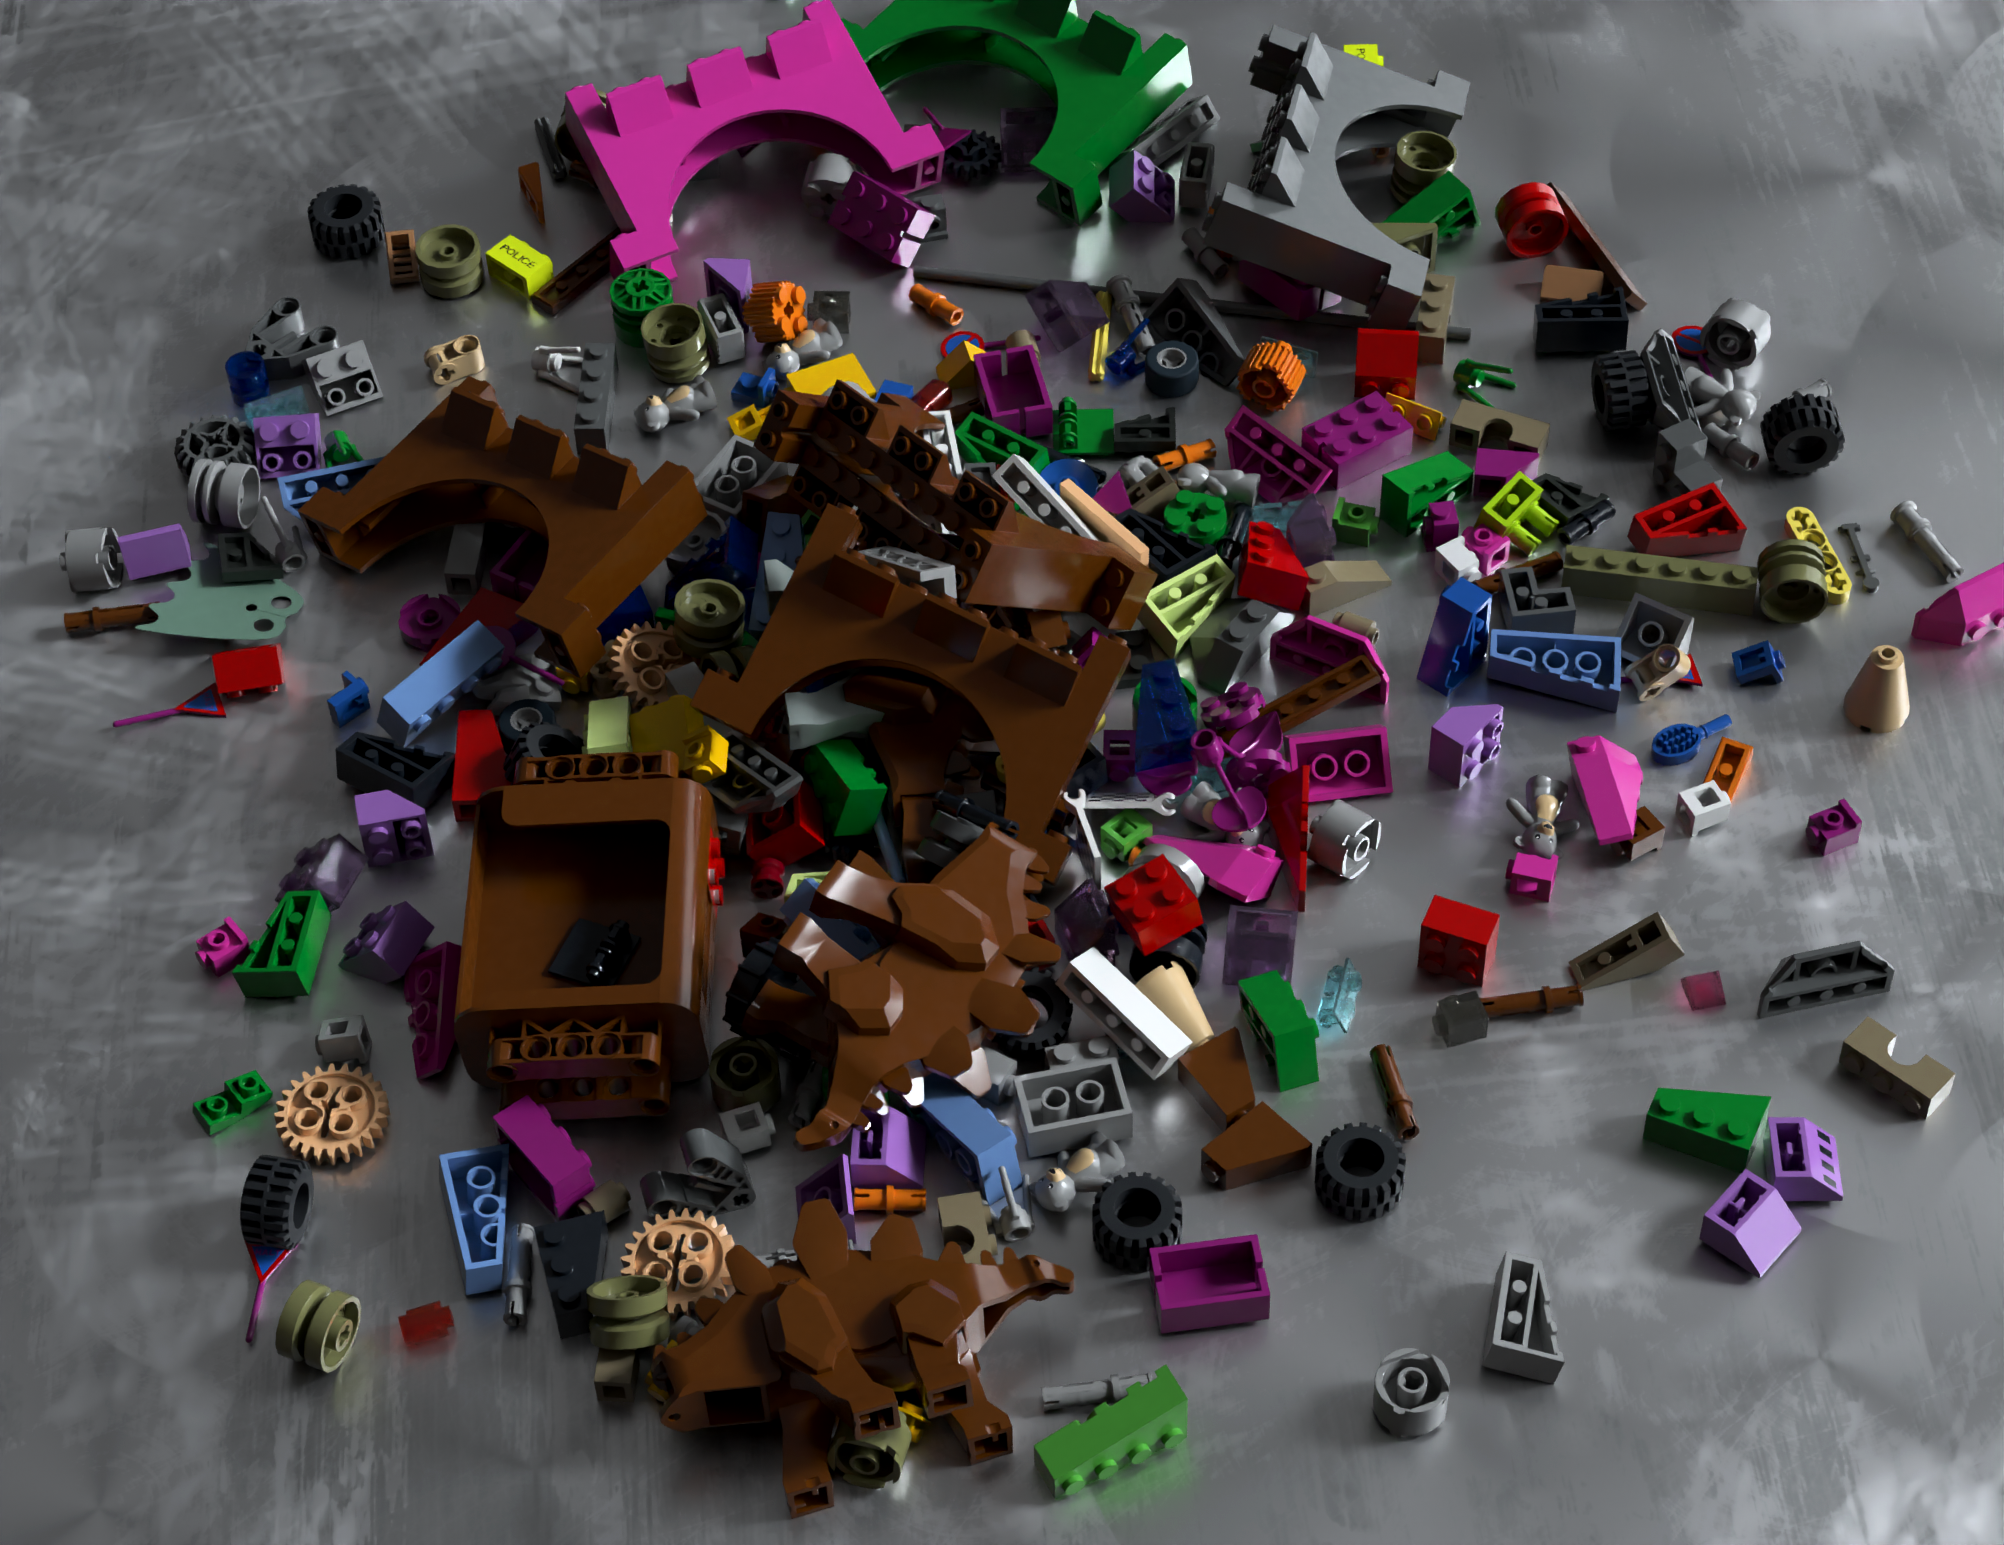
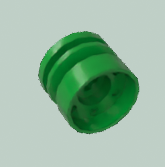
M638 268L619 275L611 283L609 293L616 336L624 344L645 348L640 328L643 319L650 311L661 305L673 303L674 300L670 280L663 273L654 269Z

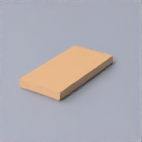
M1066 479L1060 483V497L1102 542L1116 544L1149 568V548L1073 481Z

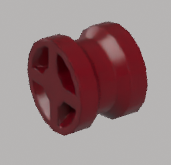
M774 858L756 860L751 868L753 876L750 884L751 892L762 899H773L782 895L784 891V881L782 879L785 875L783 863Z

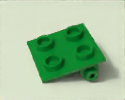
M1062 398L1058 405L1059 410H1052L1053 449L1064 455L1115 454L1113 409H1077V404L1073 398Z

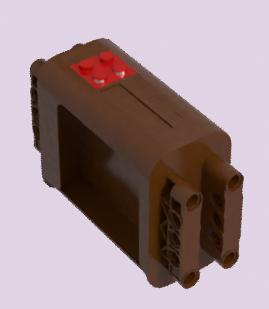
M659 750L638 753L616 752L559 755L555 757H523L515 764L514 785L491 788L483 792L476 801L454 1017V1035L466 1072L470 1078L482 1086L501 1089L499 1112L528 1095L536 1105L541 1103L545 1106L552 1120L614 1118L638 1115L661 1116L670 1110L671 1083L694 1080L708 1070L717 906H723L722 885H719V879L725 877L724 859L720 858L721 835L712 796L709 790L699 782L678 778L679 757L674 752ZM579 918L610 927L612 923H616L617 920H623L629 924L628 930L630 934L641 937L639 944L615 986L591 987L548 972Z

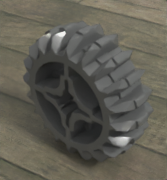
M224 414L221 418H216L214 415H212L211 419L207 420L200 418V422L197 424L190 422L189 429H182L181 436L176 438L174 455L178 468L186 476L187 480L190 479L193 467L199 459H211L213 462L224 461L227 466L230 463L250 465L257 463L254 432L252 428L247 426L246 421L240 422L237 417L229 419Z

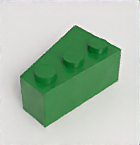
M1450 171L1436 178L1431 185L1418 195L1413 196L1408 203L1395 213L1390 214L1382 222L1436 223L1438 226L1437 241L1448 235L1454 238L1460 234V229L1472 225L1474 228L1481 225L1471 190Z
M974 412L969 414L954 433L959 455L967 463L995 462L997 471L1013 454L1023 457L1039 475L1050 464L1047 448ZM999 485L1000 494L1012 501L1014 510L1018 512L1021 507Z
M1448 451L1383 474L1380 519L1405 538L1423 525V516H1428L1429 503L1454 501L1455 504L1472 492L1474 470Z
M850 739L826 740L814 744L804 758L805 772L811 777L814 795L820 800L824 820L826 823H829L833 836L871 834L888 789L884 783H877L875 781L876 772L873 768H865L862 764L865 758Z
M319 890L287 891L265 923L267 929L259 941L254 940L249 947L251 953L242 966L237 964L232 971L245 997L309 996L332 916Z
M1277 970L1239 980L1238 988L1241 1010L1256 1042L1262 1040L1267 1047L1269 1054L1265 1055L1264 1059L1268 1067L1274 1065L1276 1067V1084L1279 1091L1284 1092L1319 1081L1315 1039L1319 1038L1318 1026L1314 1018L1309 1019L1306 1015L1302 1000H1296L1290 982H1284Z
M1658 1088L1646 1115L1642 1139L1742 1173L1747 1169L1767 1121L1771 1096Z

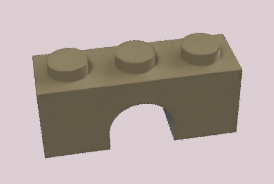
M1426 274L1415 330L1419 331L1417 362L1443 364L1448 323H1450L1454 299L1455 276Z
M1462 399L1450 423L1449 445L1477 453V448H1480L1483 443L1490 440H1498L1506 443L1509 451L1539 453L1540 462L1548 446L1550 423Z
M1867 1016L1843 1041L1839 1063L1844 1065L1851 1073L1858 1074L1873 1084L1878 1091L1886 1093L1900 1102L1910 1112H1914L1927 1119L1950 1095L1956 1073L1927 1054L1918 1063L1913 1065H1902L1891 1059L1897 1035Z
M980 1191L937 1197L938 1218L944 1247L946 1243L953 1241L969 1248L970 1251L963 1255L965 1263L981 1265V1251L987 1250L991 1252L992 1256L998 1255L995 1234L988 1235L987 1226L992 1225L989 1204L982 1205Z

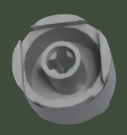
M833 153L818 155L815 161H810L801 189V199L811 216L821 218L824 214L831 215L838 200L844 201L846 196L842 195V192L853 171L864 174L858 164L854 167L848 163L849 158Z
M1737 298L1728 299L1716 310L1701 330L1700 343L1702 348L1705 346L1709 352L1707 357L1717 366L1728 368L1729 370H1739L1740 367L1751 365L1770 339V315L1767 311L1759 309L1750 302Z
M98 527L67 530L65 532V552L60 553L59 562L62 571H67L70 589L73 593L118 588L121 585L124 564L118 563L117 553H121L118 544V535L113 528Z
M1337 799L1323 817L1318 815L1312 821L1309 832L1313 836L1307 851V858L1340 876L1353 879L1370 862L1369 859L1365 858L1370 848L1377 849L1381 837V824L1372 816Z
M1403 1348L1393 1351L1382 1360L1375 1375L1373 1408L1379 1421L1390 1430L1392 1435L1399 1438L1422 1435L1434 1430L1444 1422L1450 1387V1376L1444 1363L1433 1354L1430 1357L1419 1353V1349Z

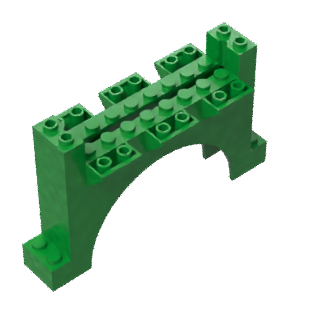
M895 0L864 29L856 23L852 24L844 18L841 19L881 92L892 84L916 73L932 68L960 64L984 65L1016 73L1037 85L1055 104L1057 116L1048 140L1029 163L1030 167L1051 179L1036 198L1038 202L1078 226H1081L1103 205L1098 175L1193 84L1188 47L1184 41L1164 33L1143 53L1141 37L1135 29L1128 28L1117 22L1112 16H1106L1097 10L1092 14L1089 23L1078 18L1076 0Z

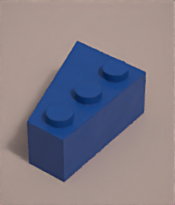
M1460 577L1452 586L1448 585L1444 588L1439 597V605L1416 679L1448 697L1486 660L1493 595L1463 577Z

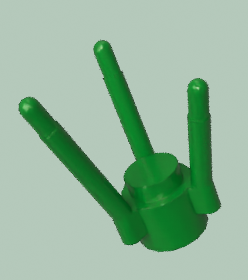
M1468 358L1461 360L1453 374V380L1459 383L1457 390L1466 393L1480 404L1495 408L1471 389L1473 387L1478 388L1483 380L1510 388L1517 387V384L1485 373L1484 371L1512 374L1513 369L1475 362Z
M334 430L327 434L324 440L327 450L323 453L326 468L332 467L333 460L344 462L350 456H353L357 462L364 461L357 451L356 445L350 444L345 432Z

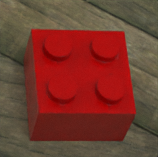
M804 780L798 794L787 800L783 806L771 812L750 813L746 829L747 855L755 861L761 858H774L781 861L786 867L825 846L822 805L819 798L815 797L813 788Z
M1164 854L1104 887L1111 912L1144 957L1204 923L1197 897Z
M1434 895L1421 924L1417 967L1426 969L1431 973H1439L1458 979L1463 983H1471L1482 987L1496 955L1500 915Z

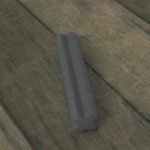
M547 117L536 118L534 121L535 130L552 178L555 180L559 178L564 179L567 176L566 166L561 153L555 145L554 132Z

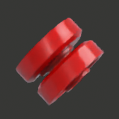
M1531 182L1514 187L1500 198L1495 207V219L1510 252L1518 257L1535 258L1548 254L1562 244L1568 234L1569 223L1553 189L1544 183Z

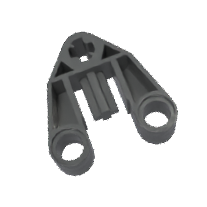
M294 297L279 299L251 329L245 349L250 376L256 381L294 379L305 375L306 373L301 361L340 347L337 330L332 326L324 325L297 338V335L305 329L301 304Z
M704 1128L687 1131L681 1136L679 1141L686 1168L690 1175L654 1171L646 1174L640 1180V1188L647 1214L652 1218L659 1214L663 1219H668L671 1209L675 1212L676 1217H681L684 1208H688L692 1218L699 1210L703 1212L704 1218H708L712 1215L716 1216L744 1209L750 1206L756 1199L748 1167L738 1147Z

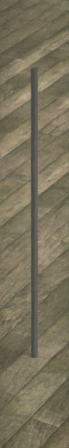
M915 265L913 269V277L1085 297L1096 298V294L1099 291H1107L1106 287L954 269ZM1133 290L1134 294L1139 296L1140 303L1153 304L1163 294ZM1211 299L1218 312L1295 320L1276 306ZM1317 311L1312 316L1301 320L1312 323L1368 328L1366 327L1368 321L1366 316ZM1408 322L1405 330L1415 331L1417 322ZM1448 326L1447 338L1470 340L1471 328Z

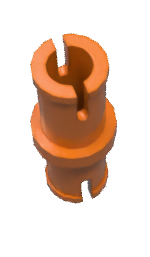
M919 283L913 285L908 295L910 300L924 307L931 316H939L953 326L959 324L964 315L963 309L948 302L941 293H933Z
M1209 438L1189 446L1182 444L1176 450L1155 455L1153 462H1159L1156 465L1158 467L1163 465L1168 472L1189 463L1214 458L1217 451L1210 450L1216 447L1212 439Z
M886 1185V1189L854 1188V1211L886 1210V1214H893L894 1210L926 1212V1188L894 1189V1185Z

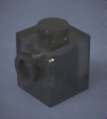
M814 291L813 303H808L807 305L808 321H813L814 323L816 319L822 318L826 322L831 321L839 333L849 334L851 321L850 291Z
M1475 990L1461 995H1450L1437 1001L1436 1016L1432 1017V1024L1436 1035L1442 1036L1447 1048L1486 1038L1489 1016Z

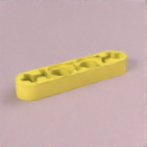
M1791 508L1786 514L1784 524L1788 537L1790 539L1815 541L1820 545L1818 548L1822 550L1825 563L1832 567L1826 570L1825 576L1828 588V603L1834 605L1845 603L1849 599L1852 583L1817 519L1807 508Z

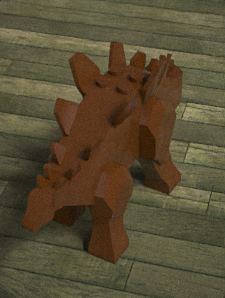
M990 822L979 838L943 868L930 884L895 882L871 856L859 850L849 866L840 860L836 861L816 889L809 911L820 918L849 920L867 927L880 947L857 960L831 940L813 919L800 912L778 943L772 964L783 971L797 974L817 997L781 987L768 979L755 1000L746 1010L740 1028L751 1036L780 1033L810 1050V1057L823 1067L828 1068V1091L825 1107L817 1113L810 1125L796 1132L793 1145L797 1151L805 1152L835 1146L844 1140L852 1127L863 1133L868 1132L871 1123L861 1111L862 1109H867L881 1118L888 1115L889 1107L884 1093L889 1090L895 1092L909 1107H920L924 1101V1077L933 1072L952 1080L975 1099L981 1098L990 1091L992 1083L985 1051L980 1047V1044L984 1038L991 1041L996 1032L1021 1037L1032 1035L1035 1025L1039 1020L1040 1011L1022 991L1026 981L1022 980L1021 977L1026 969L1045 964H1056L1061 958L1062 949L1059 945L1029 933L1028 922H1037L1048 918L1051 914L1047 906L1033 902L1023 894V892L1040 893L1044 879L1042 875L1048 874L1050 869L1043 858L1037 855L1038 851L1036 849L1028 848L998 830L999 825Z
M822 1198L805 1202L801 1207L792 1241L797 1260L782 1259L774 1263L772 1267L767 1268L766 1265L742 1245H735L726 1253L725 1263L736 1292L725 1304L717 1298H699L695 1304V1314L704 1328L693 1336L686 1332H680L676 1338L678 1345L665 1349L664 1346L657 1345L654 1349L653 1362L650 1367L653 1383L659 1389L667 1391L670 1397L659 1411V1418L664 1426L684 1433L707 1427L768 1422L779 1419L783 1430L782 1482L791 1519L834 1507L833 1484L829 1473L828 1452L839 1418L852 1429L855 1441L877 1435L882 1431L901 1427L898 1403L894 1392H905L915 1389L920 1404L924 1405L928 1419L940 1415L944 1417L967 1453L971 1465L1013 1453L1012 1424L1008 1414L987 1401L979 1380L981 1368L976 1354L1009 1313L1025 1301H1043L1054 1294L1067 1295L1073 1293L1075 1289L1074 1273L1065 1267L1050 1263L1036 1255H1025L1018 1259L1010 1247H1006L1003 1250V1264L997 1265L991 1252L983 1250L980 1253L981 1265L965 1263L960 1245L953 1241L946 1243L938 1261L922 1257L923 1249L914 1221L911 1218L897 1214L888 1215L870 1240L871 1251L849 1250L845 1226L831 1201Z

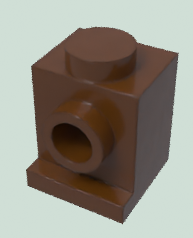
M1646 806L1636 810L1637 818L1633 839L1610 844L1616 855L1621 856L1624 854L1632 861L1653 849L1656 851L1662 849L1665 827Z

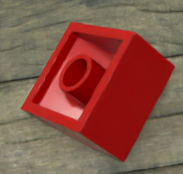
M1358 328L1354 397L1363 398L1377 391L1384 399L1388 392L1407 400H1415L1419 331Z
M281 643L217 652L212 655L218 694L226 693L227 698L246 696V690L258 688L259 693L278 691V685L285 682Z

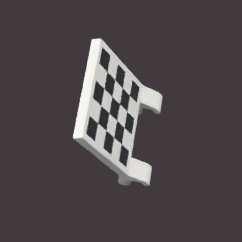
M1078 789V799H1071L1068 797V792H1064V806L1076 816V833L1070 832L1069 827L1065 826L1064 836L1068 838V844L1078 852L1094 899H1100L1101 855L1084 812L1086 804L1085 791Z
M1150 792L1090 793L1086 799L1084 809L1151 808L1164 816H1170L1175 813V809L1167 810L1163 806L1175 808L1179 805V801H1168L1167 798L1175 799V795L1170 792L1163 793L1158 797Z

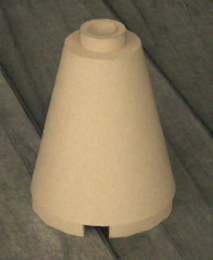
M1881 645L1874 648L1845 695L1843 705L1845 715L1856 727L1860 728L1863 725L1871 728L1870 732L1889 733L1900 728L1909 714L1910 704L1904 656L1894 646Z
M1171 961L1172 968L1166 970L1161 965L1145 975L1134 986L1192 1041V1044L1184 1053L1185 1055L1215 1038V1035L1183 967L1179 962Z

